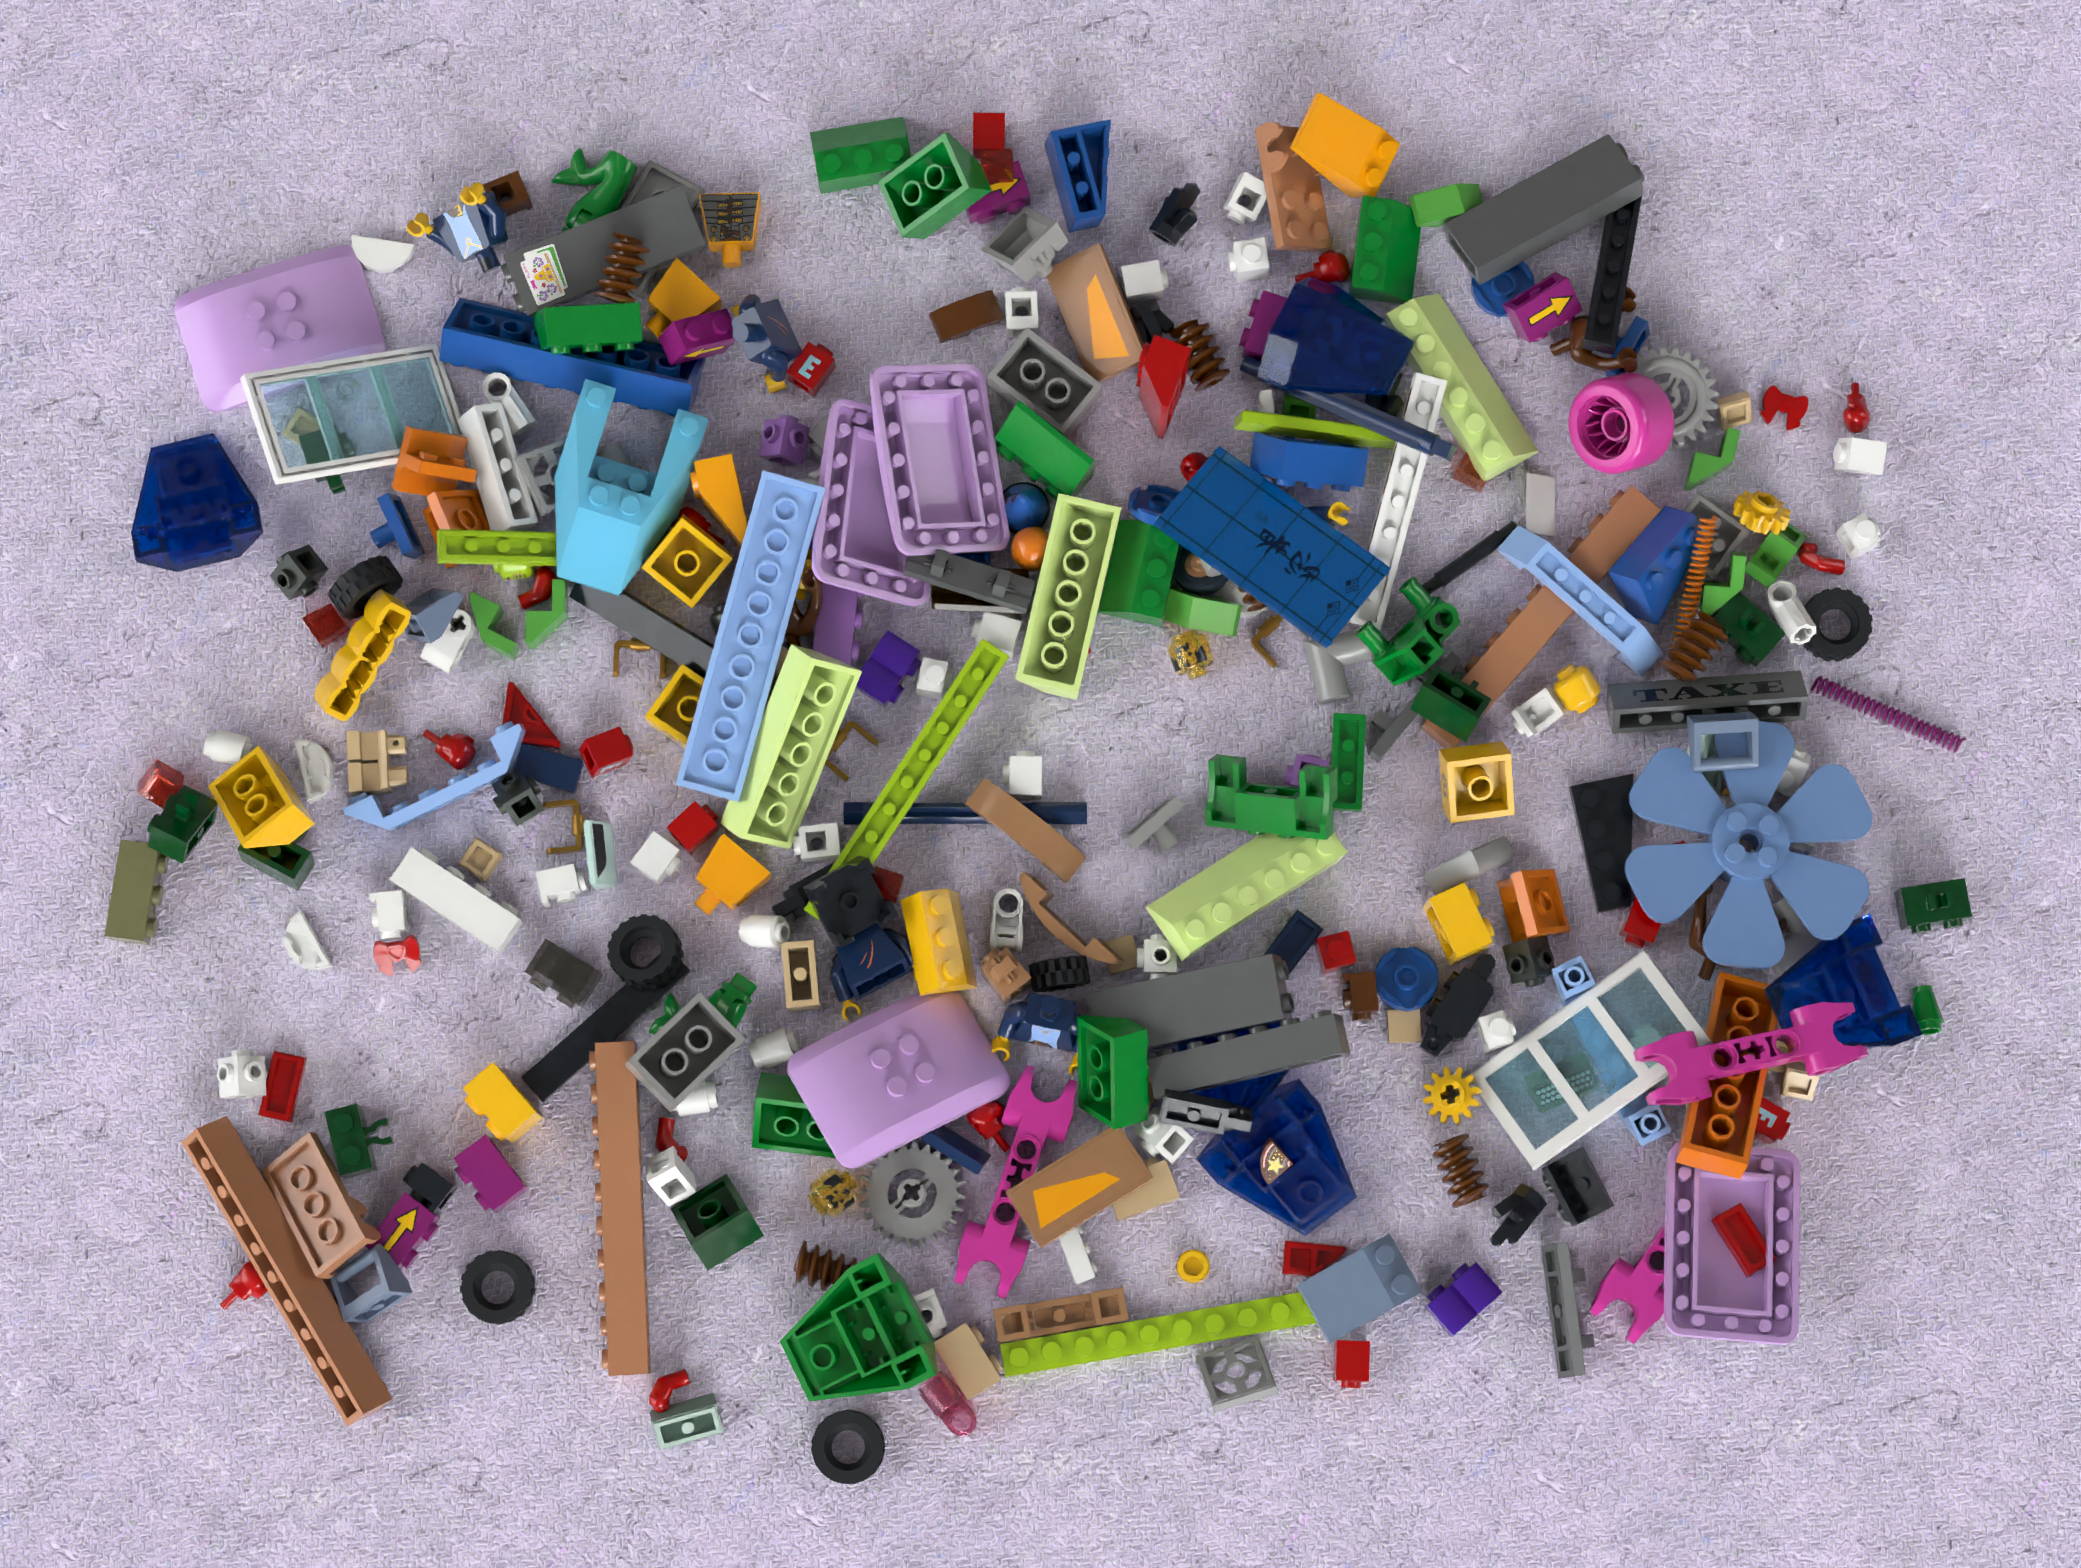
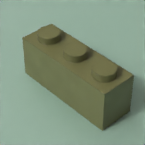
M128 840L120 841L104 934L110 940L150 945L151 937L155 938L158 919L154 918L156 905L160 906L162 903L163 886H160L162 873L165 874L167 872L169 857L148 847V843Z

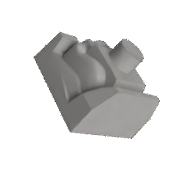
M1025 206L981 251L993 264L1016 273L1027 283L1035 275L1038 278H1044L1049 275L1053 270L1051 262L1055 258V250L1059 252L1069 241L1056 221Z

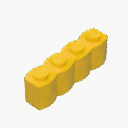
M380 589L368 600L364 610V617L353 625L348 635L347 644L336 653L332 661L331 671L320 680L316 687L314 699L325 713L339 720L346 721L357 710L361 694L375 680L377 667L389 657L393 649L394 639L403 633L409 623L411 612L399 598Z

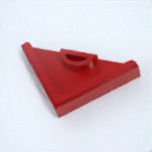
M508 682L503 724L512 721L514 725L519 723L524 726L526 732L522 744L561 749V742L514 682Z

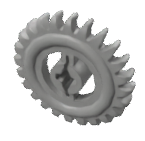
M1663 344L1658 355L1652 347L1648 348V358L1637 353L1639 364L1637 369L1631 373L1642 374L1650 379L1659 374H1671L1668 382L1659 384L1664 392L1671 388L1674 378H1677L1672 387V396L1675 398L1674 403H1671L1673 410L1681 402V393L1678 389L1681 380H1684L1690 391L1689 405L1681 416L1674 419V434L1668 450H1670L1673 440L1676 439L1678 444L1684 447V436L1687 435L1692 441H1696L1695 429L1703 433L1706 432L1702 421H1714V418L1707 411L1719 408L1717 404L1710 401V398L1719 396L1720 393L1709 390V387L1715 384L1717 379H1706L1705 376L1711 371V367L1699 368L1703 360L1702 357L1690 361L1692 351L1689 349L1683 356H1680L1678 345L1674 347L1671 354H1668L1667 348Z
M916 1139L913 1140L910 1149L903 1145L899 1147L898 1152L893 1150L888 1153V1157L881 1156L877 1158L878 1166L867 1163L866 1166L872 1172V1175H862L860 1178L869 1185L868 1187L858 1189V1193L868 1196V1199L859 1203L860 1207L870 1208V1211L863 1218L865 1220L876 1219L871 1230L876 1231L883 1227L882 1240L887 1239L893 1234L895 1246L900 1243L902 1238H905L908 1248L912 1247L914 1239H918L921 1247H924L926 1236H929L935 1243L938 1242L936 1233L938 1230L948 1235L949 1231L945 1225L946 1222L958 1224L957 1219L952 1213L964 1211L963 1207L956 1204V1201L966 1198L965 1194L956 1191V1189L965 1185V1181L954 1180V1177L960 1173L961 1169H949L948 1167L953 1160L949 1157L941 1160L942 1153L938 1150L933 1154L930 1153L931 1146L927 1143L922 1150H919ZM907 1170H917L925 1173L920 1179L912 1177L903 1180L897 1189L898 1199L890 1205L888 1190L895 1176ZM933 1183L935 1184L937 1196L935 1204L928 1213L916 1218L899 1215L905 1208L917 1209L922 1206L927 1198L926 1189ZM907 1186H910L912 1189L920 1186L918 1191L920 1198L917 1201L912 1198L903 1201L906 1196L905 1188ZM902 1202V1205L896 1209L895 1207Z

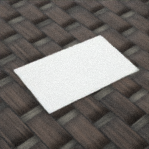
M1526 473V530L1532 533L1555 536V477Z

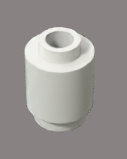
M218 729L217 732L210 730L205 740L203 753L205 756H209L211 761L233 766L251 752L255 745L250 743L249 736Z
M752 914L741 921L739 935L742 942L747 943L751 947L781 948V943L786 942L790 936V928L783 916Z
M785 1028L755 1038V1042L749 1044L750 1053L757 1069L764 1066L768 1069L785 1063L795 1054V1051L800 1050L794 1032L787 1033Z
M705 1079L673 1111L678 1110L679 1117L711 1112V1108L718 1107L715 1082H706Z

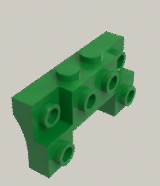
M1216 754L1208 760L1209 791L1205 809L1206 826L1246 830L1251 835L1277 834L1279 838L1283 839L1297 836L1327 840L1334 834L1333 802L1338 799L1337 767L1306 764L1299 770L1300 788L1247 782L1246 757Z

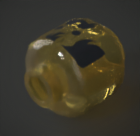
M1191 630L1171 638L1173 643L1168 646L1167 652L1177 675H1188L1189 680L1208 674L1206 668L1213 664L1214 656L1205 635L1197 634L1196 630Z
M831 1168L810 1183L809 1189L811 1193L807 1197L822 1217L826 1214L830 1217H837L856 1202L857 1198L854 1189L858 1185L847 1171L841 1174L838 1170Z

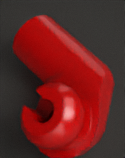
M1803 543L1800 546L1801 553L1798 554L1801 563L1820 572L1838 576L1843 574L1845 570L1844 560L1818 555V547L1813 543Z
M539 567L535 571L536 578L533 589L517 596L523 610L547 601L551 597L552 579H556L549 567Z
M659 1117L655 1141L657 1150L661 1153L674 1146L677 1150V1155L684 1162L688 1152L685 1146H679L673 1138L675 1119Z
M686 1369L657 1379L649 1395V1404L652 1405L655 1412L663 1413L667 1411L670 1407L669 1398L672 1391L690 1385Z

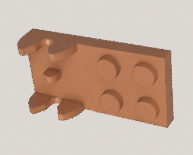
M1277 122L1264 123L1255 128L1276 250L1324 253L1332 249L1319 177L1322 174L1290 149L1300 127L1282 126Z
M308 1132L262 1170L316 1277L331 1279L337 1274V1268L367 1243L373 1244L381 1238V1234L376 1228L366 1224L361 1219L369 1210L360 1201L349 1196L316 1133Z

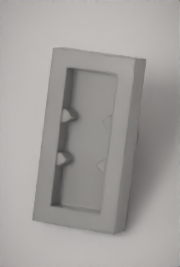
M1169 795L1121 838L1129 847L1136 849L1152 835L1164 851L1171 849L1180 838L1166 822L1184 805L1177 796Z

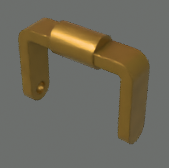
M1271 615L1258 628L1259 632L1251 641V646L1272 668H1275L1278 664L1258 642L1264 637L1267 638L1280 626V622L1284 619L1280 615L1276 617Z
M631 638L630 641H617L614 644L613 677L619 676L620 648L632 651H650V649L654 648L637 638ZM661 653L660 679H665L666 656Z
M850 721L841 731L838 730L828 757L833 752H836L848 738L847 734L852 728L875 746H877L879 741L856 722ZM826 760L825 766L847 782L849 777L830 761Z
M574 799L543 802L544 808L573 806V816L571 817L576 846L546 849V854L548 855L580 852L583 849V823L585 822V816L581 815L580 804Z

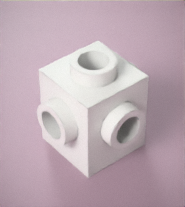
M1164 934L1150 935V939H1144L1143 948H1137V968H1143V978L1155 979L1174 975L1177 973V968H1183V962ZM1155 952H1165L1167 958L1164 961H1157L1154 954Z
M251 1050L231 1051V1057L218 1059L217 1078L219 1080L220 1098L250 1099L265 1096L267 1078L265 1056H251Z
M1154 1107L1148 1114V1120L1141 1122L1134 1132L1143 1140L1140 1146L1154 1158L1157 1154H1160L1173 1164L1194 1139L1181 1126L1158 1121L1160 1110Z

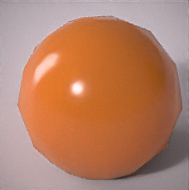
M1037 526L1027 527L1017 532L1012 542V559L1022 569L1029 571L1040 570L1049 533Z

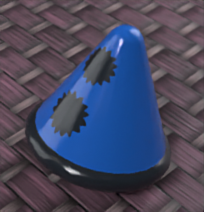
M1018 482L1008 486L1003 491L1005 512L1010 532L1016 534L1024 528L1035 526L1041 528L1045 524L1050 513V503L1046 493L1039 486L1029 482Z

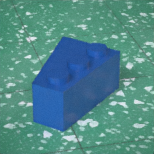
M1111 119L1051 131L1044 144L1069 233L1099 227L1106 214L1107 164Z
M1255 432L1249 470L1277 478L1276 484L1295 487L1296 481L1304 482V487L1323 489V484H1331V489L1350 492L1351 486H1364L1369 449L1351 444L1321 440H1299L1290 436L1279 438Z
M1664 506L1608 571L1626 611L1634 618L1656 625L1659 624L1689 567V563L1692 562L1690 557L1695 556L1692 550H1698L1693 544L1702 543L1696 541L1695 538H1704V536L1696 533L1702 530L1698 527L1699 523L1695 514Z

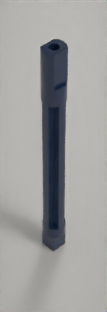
M1247 355L1240 365L1242 372L1269 383L1271 388L1426 455H1436L1451 462L1457 449L1454 444L1442 440L1438 434L1282 367H1272Z
M844 802V825H860L874 802ZM1087 802L1021 803L1047 824H1087ZM913 803L900 824L989 823L964 803Z

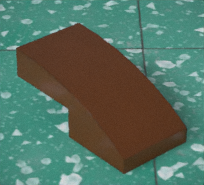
M992 290L961 299L929 314L940 343L968 336L973 330L998 324L1004 319Z

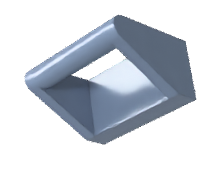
M432 588L405 604L411 612L409 623L404 630L410 640L432 643L442 637L462 601V594L458 591Z
M1752 712L1687 715V732L1693 772L1754 769L1759 767V718ZM1746 732L1749 756L1701 759V735Z
M381 1244L375 1245L348 1263L331 1278L344 1322L368 1323L412 1294L409 1281ZM375 1262L381 1283L359 1297L347 1280Z

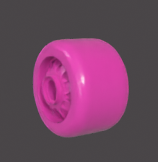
M1622 373L1590 382L1576 395L1569 411L1568 428L1574 449L1587 465L1603 473H1624L1656 462L1668 449L1674 434V413L1668 396L1655 381L1638 373Z

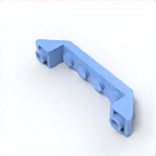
M1518 525L1496 549L1520 571L1525 567L1620 651L1617 657L1640 677H1643L1663 654L1647 629L1548 541Z
M512 721L495 729L497 734L490 737V740L500 758V762L496 763L495 759L486 761L477 766L479 772L469 777L465 773L455 776L447 781L448 787L437 791L436 787L419 794L420 800L409 806L407 802H403L390 808V815L388 816L378 797L375 795L367 796L366 792L349 799L350 805L343 808V811L347 816L395 831L498 781L503 775L511 773L526 730L523 725L519 723L514 725Z
M1581 955L1551 970L1563 1007L1596 985ZM1589 1007L1571 1020L1609 1096H1612L1638 1077L1635 1070ZM1646 1091L1617 1111L1622 1121L1641 1146L1672 1132L1659 1105H1648L1646 1095L1648 1094Z

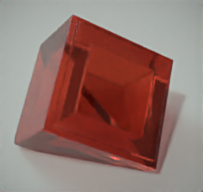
M999 149L983 150L980 152V164L989 183L1014 182L1012 150Z
M1466 452L1453 475V479L1481 493L1487 480L1483 481Z
M331 603L302 618L322 648L349 631V628Z
M156 759L139 781L137 794L164 809L171 794L176 795L183 787L184 775Z
M875 866V873L871 874L884 899L898 904L905 883L903 875Z

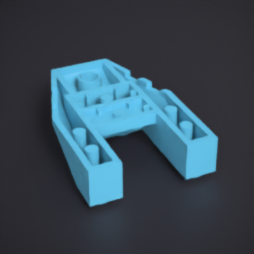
M585 379L554 477L557 577L619 596L672 523L678 518L689 484L690 473L693 471L694 461H696L709 418L678 409L658 474L644 471L596 455L614 400L616 388Z

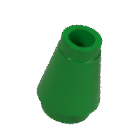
M1920 985L1912 989L1911 1027L1915 1028L1917 1035H1932L1941 1032V1024L1944 1023L1932 986Z

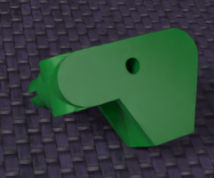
M1416 577L1408 579L1399 589L1417 609L1416 614L1389 641L1378 631L1372 621L1366 622L1355 633L1373 653L1372 663L1393 686L1426 672L1445 652L1443 642L1461 622L1456 608L1449 603H1445L1439 596L1431 597L1417 581ZM1437 613H1439L1441 616V622L1439 625H1437L1435 621V616Z

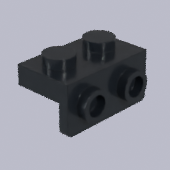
M1584 1147L1542 1168L1544 1173L1542 1178L1545 1186L1551 1193L1554 1192L1560 1203L1558 1204V1210L1562 1218L1566 1222H1570L1572 1227L1615 1206Z

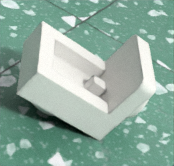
M1549 687L1544 688L1521 706L1515 707L1510 711L1514 717L1512 722L1515 728L1522 735L1526 734L1527 737L1539 734L1567 714Z
M1794 743L1795 748L1790 762L1776 788V791L1792 797L1810 766L1811 755L1807 754V750Z

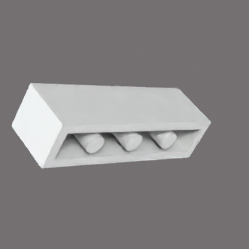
M499 402L475 405L457 420L462 436L468 438L466 450L471 467L477 470L475 480L490 530L527 531L536 525L538 520L528 487L515 461L518 454L503 404Z
M411 847L389 880L501 955L523 923L517 917L520 911L505 901L501 905L489 899L492 896L490 891L478 883L471 887L463 881L466 876L449 865L447 870L436 864L439 858L425 848L418 852Z

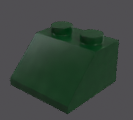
M727 1173L670 1208L707 1271L764 1236Z

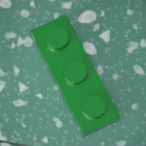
M1333 713L1330 767H1337L1338 799L1333 802V811H1362L1365 714Z

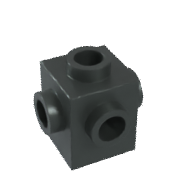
M306 545L280 556L276 561L278 566L271 573L270 577L288 600L301 595L306 598L319 588L317 583L327 572L328 568L310 545Z
M520 768L503 775L492 784L497 794L493 798L495 805L502 815L508 813L516 826L545 810L537 796L542 792L532 775L526 778Z
M1547 936L1527 938L1502 946L1507 963V971L1512 984L1525 982L1526 988L1544 984V977L1552 975L1551 970L1555 968L1554 956L1551 952Z

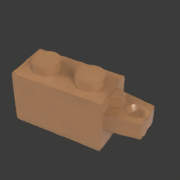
M1007 947L1002 951L995 948L982 959L981 976L1005 1006L1031 986V976Z

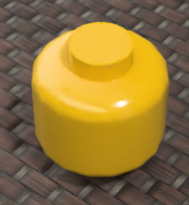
M1569 664L1556 673L1558 680L1553 685V691L1567 711H1577L1580 714L1600 700L1598 695L1601 692V687L1587 666L1583 665L1574 668L1572 664Z

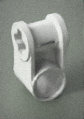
M457 609L442 637L432 643H426L421 653V658L450 674L457 666L466 646L475 633L473 619L465 611ZM463 620L466 628L464 630L458 629L455 632L452 624L455 621L460 623Z
M1003 889L995 896L993 921H991L989 950L991 951L995 948L1007 947L1016 949L1017 952H1022L1023 899L1020 893L1014 889ZM1005 896H1012L1017 900L1018 907L1015 911L1006 913L999 907L1000 900ZM999 936H1013L1014 938H1006Z

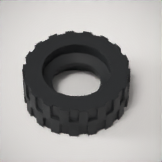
M380 555L358 563L341 575L333 583L328 596L344 619H356L364 616L365 606L375 592L381 589L394 596L398 589L401 588L403 579L387 556Z
M1828 588L1819 594H1815L1804 606L1816 626V634L1810 638L1809 642L1804 643V647L1807 651H1811L1812 655L1816 658L1820 657L1828 662L1830 660L1839 662L1845 658L1849 659L1858 653L1868 642V637L1872 633L1873 627H1871V622L1873 618L1869 613L1870 608L1862 601L1863 598L1853 594V591L1848 589L1842 590L1841 588L1829 590ZM1828 610H1840L1849 617L1851 629L1845 638L1831 640L1821 632L1819 626L1820 618Z
M640 914L638 917H630L626 922L619 924L618 929L613 931L612 938L608 942L609 953H607V957L611 962L610 966L619 978L631 988L636 987L638 990L644 991V989L654 990L658 986H664L667 984V981L676 976L677 970L682 965L681 959L684 956L681 940L668 922L664 919L661 920L655 915ZM647 937L657 940L661 948L658 960L648 967L636 966L630 958V951L634 943Z
M502 1250L487 1251L485 1254L476 1256L475 1260L466 1266L467 1269L461 1277L460 1293H462V1301L468 1308V1311L481 1321L498 1325L511 1323L518 1317L523 1316L527 1308L531 1306L532 1298L536 1291L534 1288L535 1278L531 1273L530 1267L520 1257ZM494 1271L506 1272L514 1282L512 1296L501 1304L489 1302L482 1293L484 1278Z
M854 1410L837 1411L823 1419L815 1429L811 1448L814 1463L821 1473L830 1480L842 1484L862 1482L872 1476L881 1465L885 1453L884 1436L878 1424L866 1414ZM846 1430L857 1432L865 1443L863 1456L852 1464L838 1461L832 1452L834 1438L837 1434Z

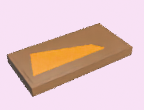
M1097 243L1054 265L1052 272L1046 277L1085 372L1102 383L1138 365L1144 344L1103 244Z
M1110 1127L1007 1190L1006 1195L1040 1249L1151 1182L1153 1176L1123 1129H1113Z

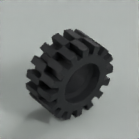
M1083 955L1051 958L1028 965L1032 991L1036 993L1072 989L1091 983L1087 957Z

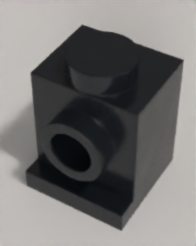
M421 1163L419 1167L416 1165L412 1166L403 1178V1182L413 1189L410 1195L424 1206L430 1201L432 1204L428 1209L437 1215L457 1190V1187L424 1163Z

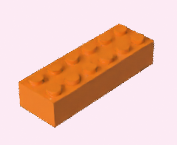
M1719 972L1712 987L1703 1031L1711 1042L1715 1044L1776 1030L1784 988ZM1746 1050L1741 1055H1739V1059L1744 1055L1753 1054L1754 1057H1756L1755 1053H1749L1748 1050ZM1714 1054L1715 1062L1719 1066L1725 1067V1059L1719 1054ZM1768 1068L1708 1080L1712 1096L1688 1103L1676 1163L1741 1179L1749 1164Z

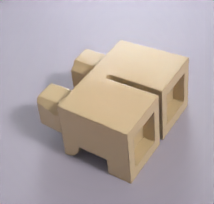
M379 730L377 732L346 731L347 760L350 762L348 763L349 792L353 797L364 792L367 793V796L393 793L392 788L409 785L408 767H391V756L407 755L408 747L405 736L389 735L386 730Z

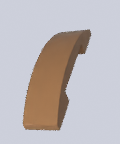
M983 778L964 803L989 824L995 825L1041 862L1040 864L1065 883L1070 880L1086 858L1050 825L986 778Z
M1023 872L1019 876L1023 891L1031 908L1044 926L1062 943L1074 951L1097 961L1121 965L1125 961L1100 938L1094 937L1087 944L1046 905L1054 897V894L1031 873Z
M1123 1287L993 1309L998 1343L1129 1320Z

